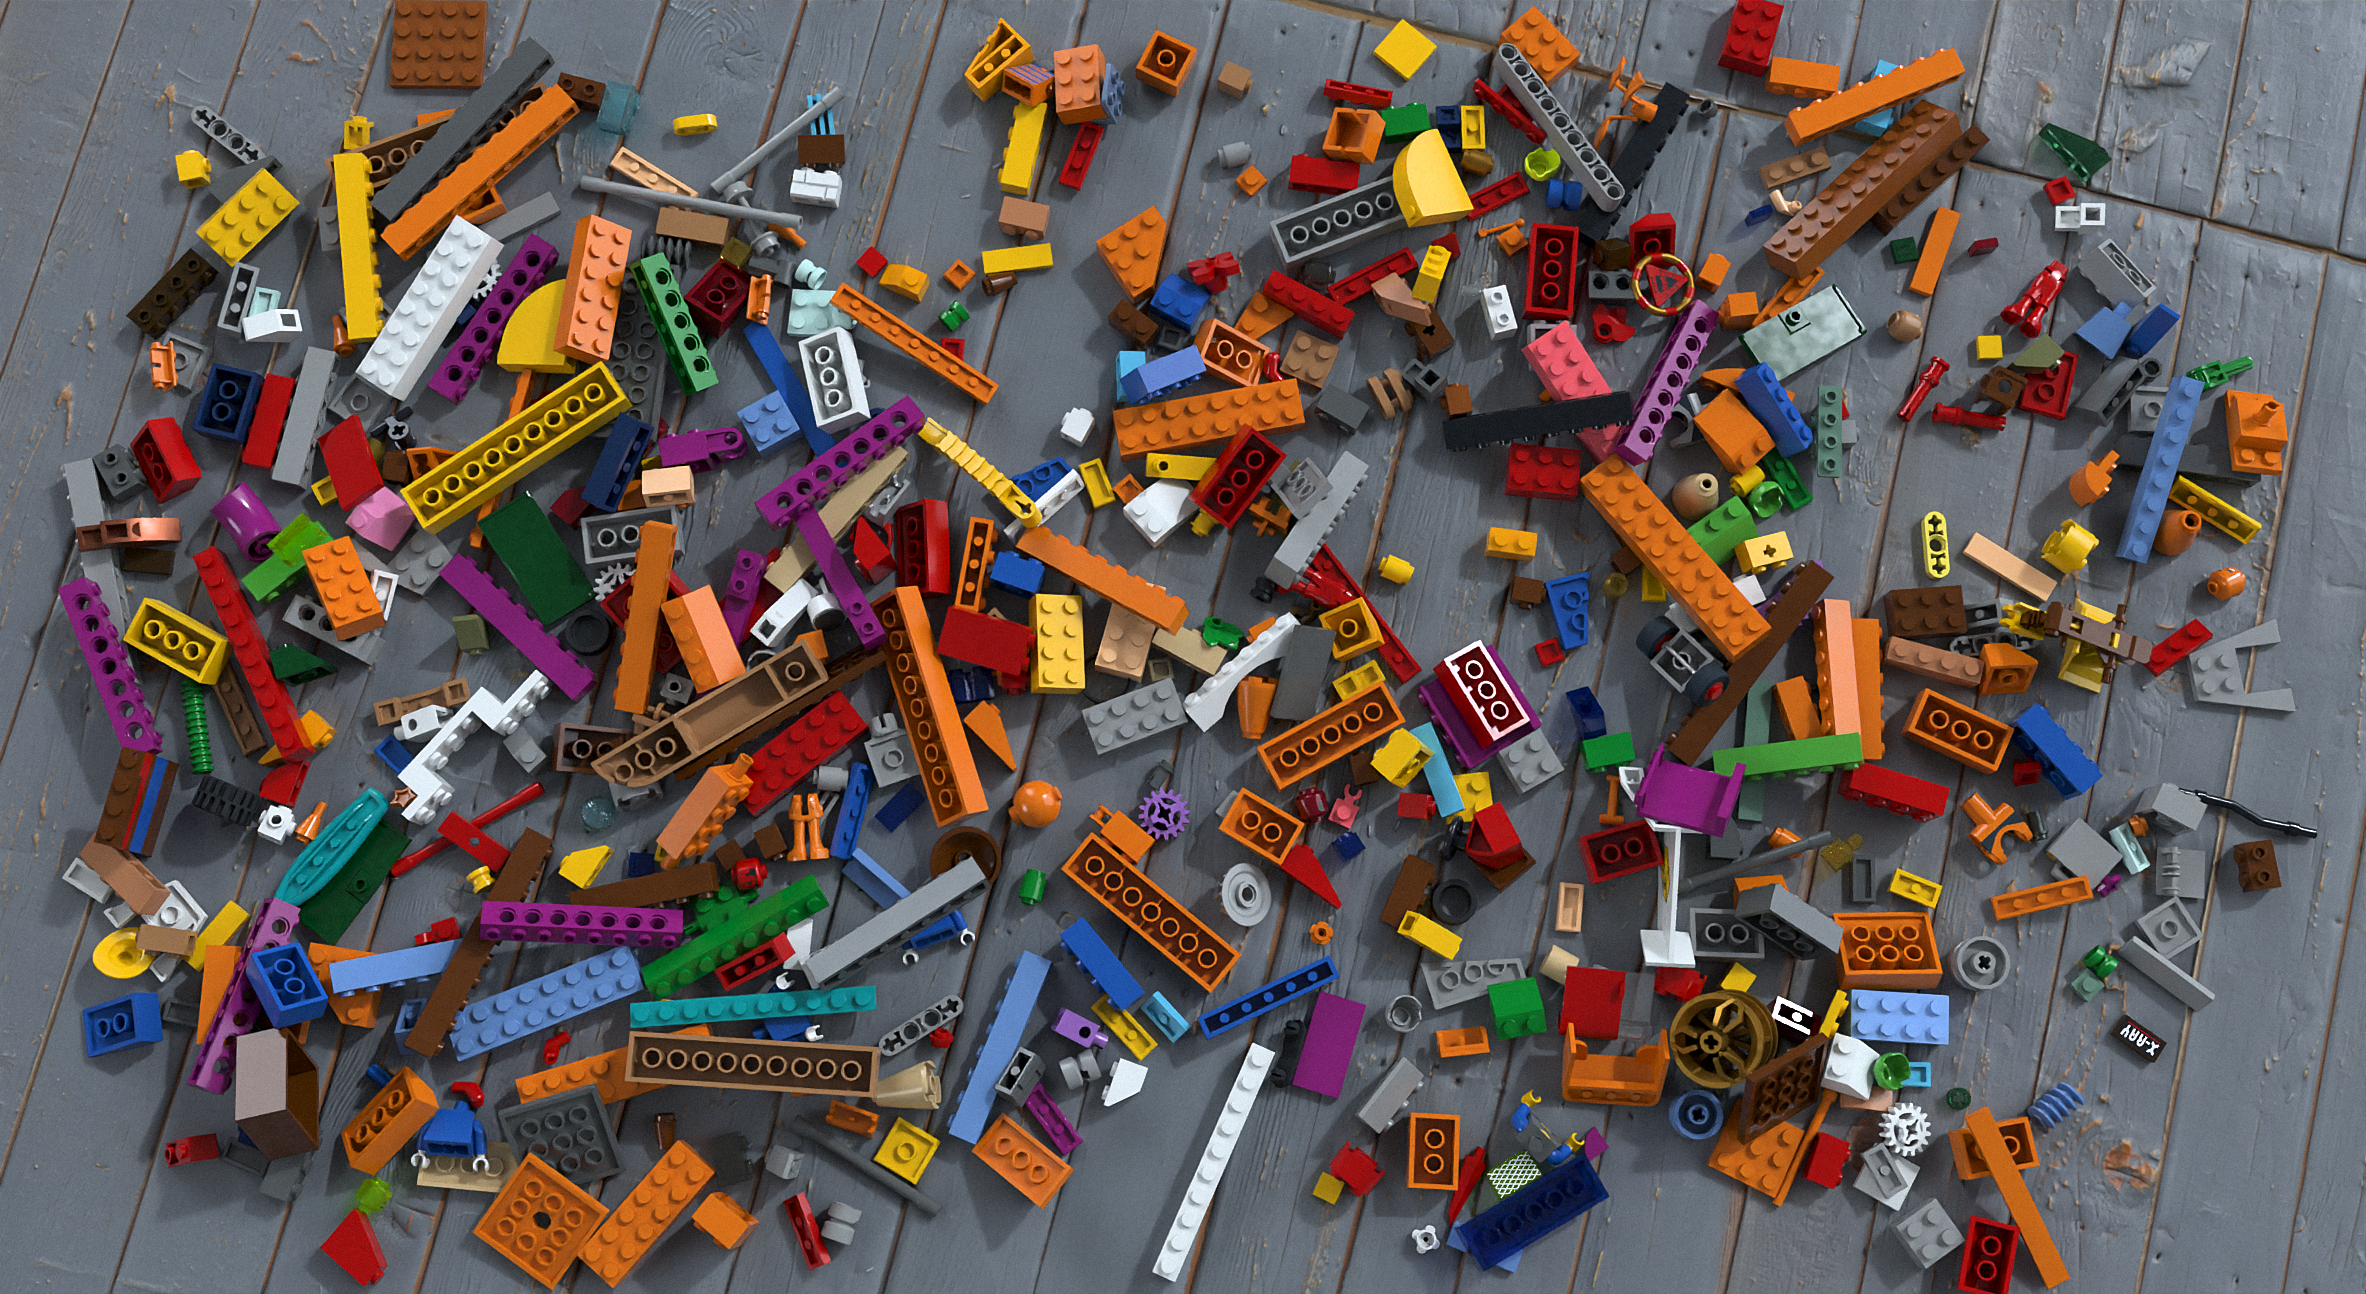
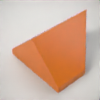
M420 447L406 450L414 481L459 453L436 447Z

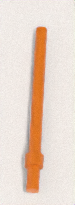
M1828 1088L1824 1089L1821 1095V1103L1787 1170L1777 1196L1772 1201L1773 1204L1779 1207L1782 1206L1831 1103H1835L1838 1097L1837 1091Z

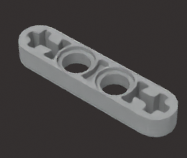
M198 106L193 109L191 113L192 121L243 163L249 164L255 161L246 154L248 150L257 156L258 160L266 157L258 146L208 107ZM200 115L207 116L212 122L208 124L203 119H200ZM225 126V133L221 136H216V128ZM237 139L243 140L241 148H232L233 141Z
M2008 630L1954 638L1948 643L1947 651L1959 654L1958 650H1954V646L1957 643L1961 647L1970 644V649H1965L1960 654L1976 658L1981 653L1976 647L1978 639L1984 640L1987 644L1999 643L2000 637L2005 636L2010 640V645L2021 651L2035 648L2039 645L2040 640L2033 639L2029 644L2027 641L2017 643V639L2025 636L2014 635V633Z
M949 995L887 1033L879 1041L881 1053L886 1056H895L935 1031V1029L953 1020L962 1013L964 1008L963 1001L955 995ZM949 1000L953 1002L958 1001L957 1011L954 1013L952 1010L944 1013L948 1018L943 1020L941 1012L936 1008L941 1005V1009L944 1010L949 1006ZM930 1012L938 1015L939 1020L935 1026H928L925 1022V1017ZM909 1025H914L918 1030V1034L914 1039H907L904 1035V1030ZM899 1032L900 1037L906 1044L902 1046L901 1042H898L894 1045L895 1050L893 1052L889 1049L885 1050L884 1047L887 1045L885 1041L887 1039L890 1041L896 1040L898 1037L895 1033Z

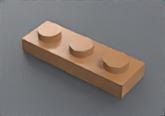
M1824 146L1762 166L1758 171L1766 191L1830 170L1832 165Z

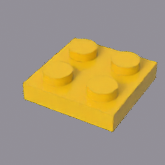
M1488 771L1453 775L1466 810L1447 817L1446 825H1450L1456 816H1461L1464 823L1472 822L1474 813L1493 805Z
M1841 990L1836 991L1818 1034L1823 1032L1832 1040L1839 1026V1023L1835 1022L1837 1016L1842 1017L1849 1001L1845 1000L1847 993Z

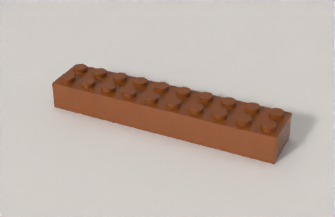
M1922 99L1762 246L1769 265L1803 281L1962 134L1957 113Z

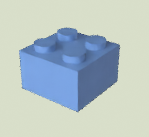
M778 390L737 412L763 459L804 437Z

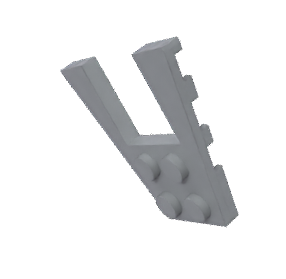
M398 484V486L392 492H394L397 496H399L403 501L407 503L402 493L400 492V490H402L403 487L400 484ZM418 519L412 525L418 531L387 566L355 539L350 538L363 569L372 572L374 568L399 575L398 585L424 597L442 578L439 572L453 559V556L436 534L432 535L423 529Z
M2276 619L2186 656L2195 702L2235 705L2244 708H2261L2262 710L2269 711L2278 710L2286 711L2287 713L2296 711L2291 688L2245 694L2235 649L2280 643Z

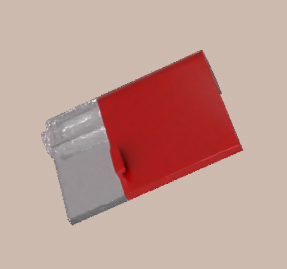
M1567 965L1562 1011H1559L1557 1020V1034L1566 1036L1568 1023H1573L1575 1037L1646 1044L1647 1040H1651L1652 1025H1649L1655 975Z

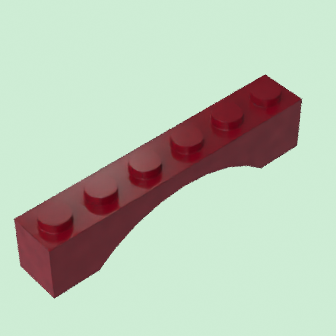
M661 417L656 442L658 439H663L668 434V429L670 428ZM648 442L641 459H645L650 455L655 443ZM586 485L576 489L565 490L550 507L559 518L575 531L578 528H582L580 518L589 517L595 510L600 509L581 498Z

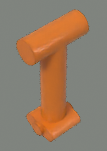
M1606 775V781H1610L1607 814L1599 815V823L1623 825L1624 816L1617 815L1620 778L1617 775Z

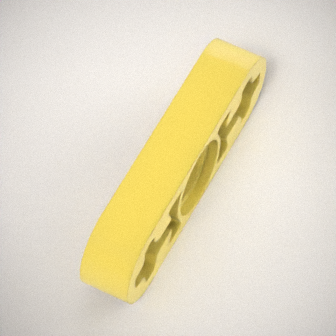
M1933 511L1928 513L1921 522L1925 572L1929 578L1940 580L1950 570L1946 521L1941 513ZM1932 518L1935 522H1938L1934 530L1933 525L1928 523ZM1931 540L1940 542L1941 550L1939 552H1935L1930 548ZM1941 555L1942 558L1940 557L1937 560L1938 567H1942L1943 570L1940 571L1939 574H1937V570L1932 569V567L1936 565V558L1931 559V557H1938Z

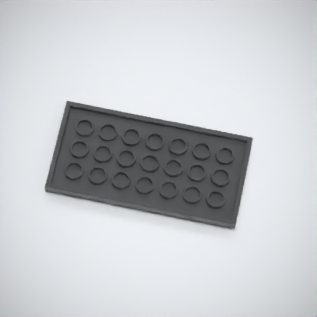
M626 263L609 360L603 363L610 370L633 406L623 413L654 427L655 429L648 442L656 443L669 357L629 267L633 263ZM670 265L674 279L680 285L682 268L680 265ZM577 360L575 374H572V379L594 365ZM618 416L583 439L608 440Z

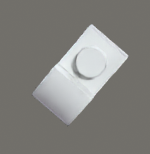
M2081 203V206H2056L2055 231H2078V235L2098 232L2105 226V203Z

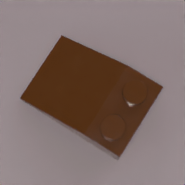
M562 722L554 724L549 772L600 776L590 763L629 741L632 730Z

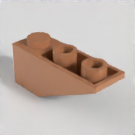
M1395 272L1371 285L1376 302L1386 314L1426 326L1432 325L1429 317L1431 310L1428 304L1412 297V291L1404 278L1401 279Z

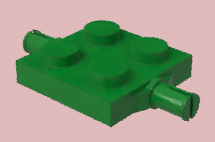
M729 879L719 885L720 892L713 893L712 898L699 900L698 897L694 898L689 904L694 912L695 921L683 927L685 934L689 936L699 929L706 933L749 909L748 903L760 897L758 890L753 889L742 894L734 886L733 880Z

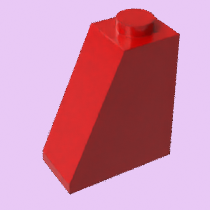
M354 1208L320 1248L363 1287L372 1284L376 1285L384 1277L385 1273L383 1271L388 1264L365 1210Z

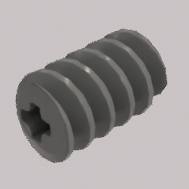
M651 235L649 241L644 240L641 249V259L663 252L670 265H680L682 270L685 267L687 270L690 269L693 253L690 241L683 247L682 240H678L676 246H674L672 238H669L667 244L664 243V237H660L658 243L655 242L654 235Z

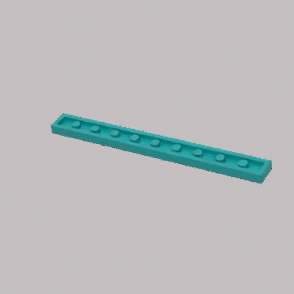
M876 986L834 988L826 993L820 989L630 1003L631 1028L877 1011Z

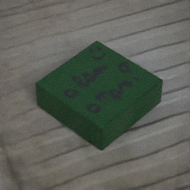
M1914 237L1892 240L1889 243L1895 265L1919 259Z

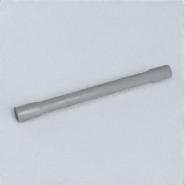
M836 86L823 96L819 102L738 165L712 182V187L719 195L723 193L729 185L735 183L737 179L822 113L844 99V94Z

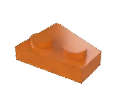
M1256 291L1234 329L1258 341L1266 333L1277 329V326L1293 319L1295 313Z

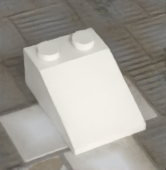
M1161 478L1123 508V513L1155 549L1200 510L1201 507L1188 498L1194 488L1186 479Z

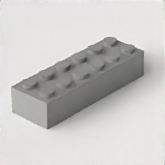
M1393 175L1271 221L1269 222L1268 232L1285 272L1402 228L1408 224L1398 204L1393 186Z
M1347 451L1343 453L1327 477L1334 487L1331 490V494L1325 500H1320L1308 516L1302 517L1297 521L1264 573L1265 576L1287 590L1292 583L1297 585L1329 534L1360 491L1368 477L1365 472L1369 465Z

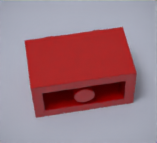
M1817 1132L1801 1178L1827 1189H1835V1186H1839L1843 1177V1173L1840 1172L1843 1163H1846L1850 1157L1851 1150L1848 1149L1850 1143L1824 1132Z

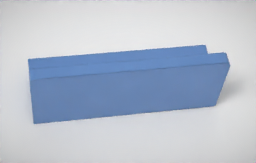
M859 847L852 853L854 856L852 861H849L842 869L846 876L885 910L892 907L898 900L905 899L911 895L905 887Z

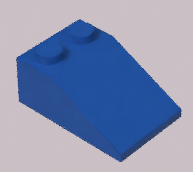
M132 993L83 1010L88 1058L145 1047L163 1041L158 993Z

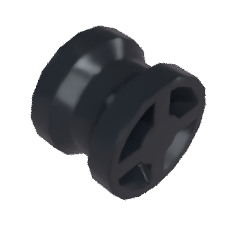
M1258 576L1255 581L1256 586L1254 589H1251L1250 595L1261 602L1271 604L1273 600L1272 594L1277 591L1278 585L1269 579Z

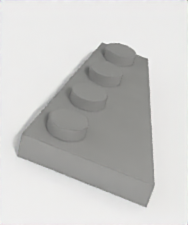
M1520 958L1420 964L1434 1010L1488 994L1487 985L1526 978Z

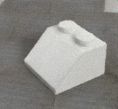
M1835 1033L1830 1042L1820 1086L1868 1101L1874 1080V1064L1880 1055L1861 1040Z

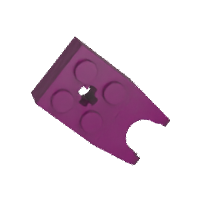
M733 427L707 431L693 429L684 435L668 434L663 439H658L662 467L690 466L692 474L717 470V464L741 459L748 451V445L743 439L741 432ZM729 433H734V434H736L737 436H726V435L729 434ZM743 444V449L740 453H732Z

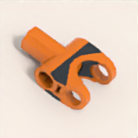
M1975 792L1960 805L1964 812L1977 824L1968 834L1969 839L1985 856L1998 865L2003 866L2008 861L2000 843L2004 833L2007 832L2017 836L2024 842L2030 841L2033 837L2023 819L2011 806L2004 802L1995 810H1992Z

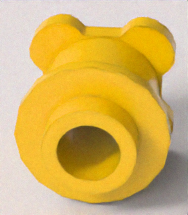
M1200 508L1199 511L1201 513L1194 522H1190L1193 525L1191 530L1201 538L1204 534L1209 537V531L1215 524L1218 525L1220 522Z

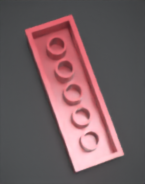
M1566 320L1521 349L1554 401L1612 392ZM1616 423L1606 424L1607 428L1593 430L1592 427L1583 428V432L1575 434L1595 465L1598 466L1614 454L1613 449L1625 426L1617 427Z

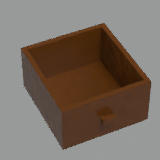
M287 1026L237 1037L235 1121L269 1161L319 1150V1067Z

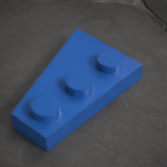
M1057 457L1034 467V469L1015 475L1009 480L1035 503L1073 469L1061 457Z
M1589 571L1551 580L1543 584L1564 651L1588 644L1587 602L1589 600Z

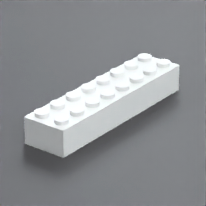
M456 215L357 368L356 373L389 395L405 401L504 245Z

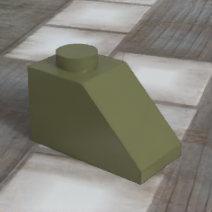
M2044 333L2006 369L2014 373L2042 374L2047 369L2050 371L2054 370L2062 362L2059 358L2065 352L2047 333Z
M476 614L452 617L460 650L468 654V656H481L483 652L490 651L489 627L486 621Z

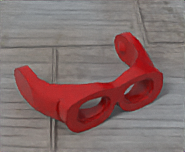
M862 516L864 520L867 522V524H875L871 520ZM857 522L850 532L848 542L852 543L855 538ZM886 523L883 528L888 534L886 548L890 551L893 543V524Z

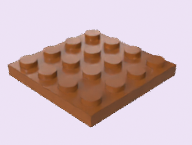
M395 0L390 86L395 89H480L484 83L488 3L486 1Z

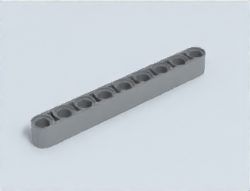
M1511 43L1502 44L1493 61L1495 70L1538 127L1547 134L1548 140L1598 206L1606 212L1614 211L1625 194L1623 186L1517 47Z

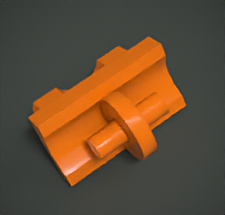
M1263 495L1256 504L1252 503L1249 508L1250 515L1263 521L1262 523L1255 519L1252 524L1259 529L1257 536L1262 537L1265 533L1273 536L1276 530L1269 527V525L1286 534L1289 530L1292 512L1281 506L1276 516L1269 513L1273 501Z

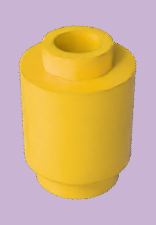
M1754 464L1744 475L1736 474L1730 479L1731 485H1729V488L1735 496L1746 497L1754 487L1765 479V475Z
M1389 554L1387 558L1382 557L1378 570L1381 571L1380 576L1398 584H1408L1414 567L1410 566L1409 562Z

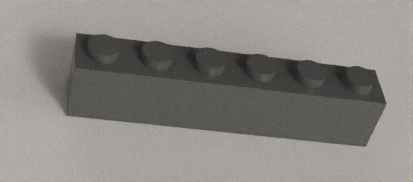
M2125 434L2114 442V451L2120 456L2114 462L2117 464L2115 469L2142 472L2153 437L2143 439L2138 438L2135 434ZM2204 443L2185 444L2175 477L2181 475L2187 479L2252 487L2261 481V474L2232 470L2229 447L2218 446L2211 448L2207 447V444Z

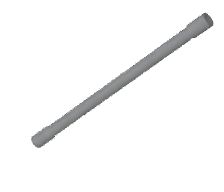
M583 176L581 179V189L594 192L617 194L777 224L781 227L797 230L801 229L803 223L802 216L770 212L620 184L589 176Z

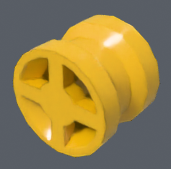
M488 866L481 867L466 877L467 881L473 884L475 895L490 890L496 882V879L490 876Z

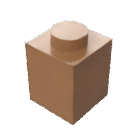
M1227 60L1218 78L1217 89L1242 100L1244 94H1249L1254 83L1251 80L1252 72Z

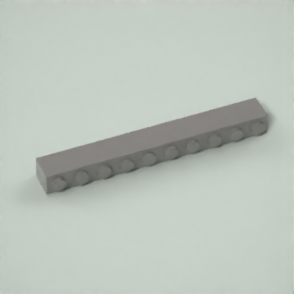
M93 458L64 464L65 473H63V479L69 489L67 501L73 511L74 517L71 518L73 528L76 530V527L100 524V521L112 520L105 481ZM76 539L75 543L77 550L79 551L78 539ZM111 548L80 552L82 559L80 562L81 572L86 578L96 581L102 591L100 598L102 603L104 602L110 610L109 620L118 630L119 637L117 639L127 652L128 658H126L128 666L132 667L136 674V679L134 680L136 686H144L137 648L123 640L132 622L118 549ZM98 622L94 623V629L92 630V632L98 628ZM107 643L101 646V653L107 649ZM116 664L110 667L109 674L115 671ZM124 685L118 689V692L125 690Z

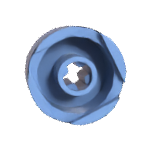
M1688 1090L1678 1094L1673 1099L1669 1107L1668 1120L1680 1136L1687 1139L1701 1140L1711 1137L1718 1132L1723 1122V1113L1718 1099L1713 1094L1704 1090ZM1693 1110H1698L1699 1119H1693Z

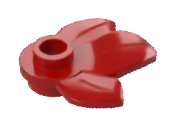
M1601 303L1594 309L1592 319L1595 325L1592 329V336L1598 343L1607 344L1612 340L1624 342L1633 336L1636 329L1625 324L1627 318L1626 307H1617L1608 311ZM1605 330L1607 336H1602L1599 331Z

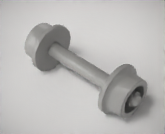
M743 181L729 185L723 192L726 197L725 203L750 208L747 201L752 198L754 192ZM747 219L757 237L751 242L750 248L756 251L760 257H767L778 251L780 248L777 240L779 237L776 231L765 233L758 221Z

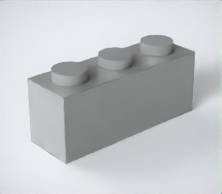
M236 261L217 324V334L238 340L241 339L243 332L242 319L248 315L259 278L260 268Z

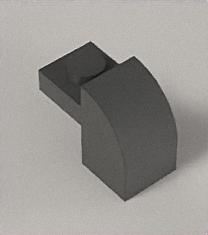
M1416 358L1400 372L1403 381L1416 391L1418 397L1426 402L1434 400L1448 386L1447 377L1431 363L1427 367L1424 366Z

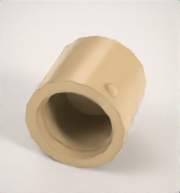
M1553 944L1547 952L1539 972L1565 986L1567 965L1577 966L1579 958Z

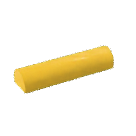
M2177 475L2174 478L2168 498L2186 509L2198 513L2201 518L2247 545L2261 529L2262 524L2181 475Z

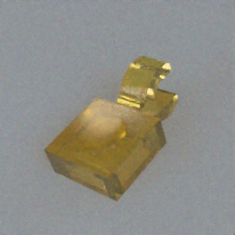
M1858 833L1851 836L1844 843L1838 838L1834 843L1823 849L1820 855L1837 873L1855 859L1853 852L1863 846V839Z

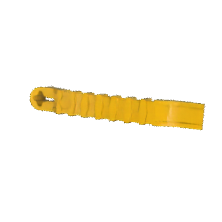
M930 417L927 419L924 428L917 433L923 441L939 454H944L950 462H954L957 467H961L965 473H969L973 480H978L980 485L984 489L987 488L992 496L996 495L1000 503L1025 527L1034 528L1040 524L1042 515L1036 504L1011 480L1006 479L1003 473H999L993 465L988 464L985 458L980 457L974 449L971 450L965 442H961L951 431L944 429Z

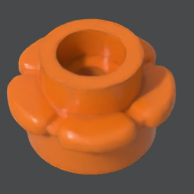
M2134 815V818L2128 819L2129 826L2135 837L2141 835L2145 837V831L2149 830L2145 818H2139L2138 815Z
M1323 921L1318 922L1316 925L1313 924L1309 931L1311 934L1310 939L1315 944L1326 945L1333 936L1332 928ZM1320 931L1324 933L1322 936L1319 935Z

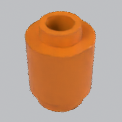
M1776 827L1769 836L1767 843L1771 845L1772 849H1776L1802 839L1785 828ZM1802 852L1787 858L1790 860L1794 857L1798 859Z

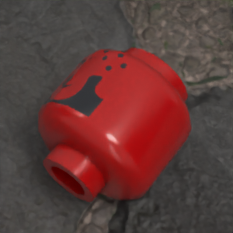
M755 857L738 860L735 863V867H731L733 884L742 891L761 888L764 879L768 878L766 864L761 865L760 860Z

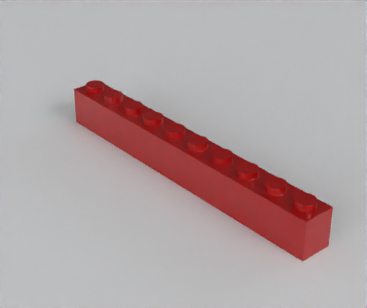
M211 546L194 555L192 558L281 757L295 765L316 752L285 684L276 678L269 654L270 650L228 557L215 546Z

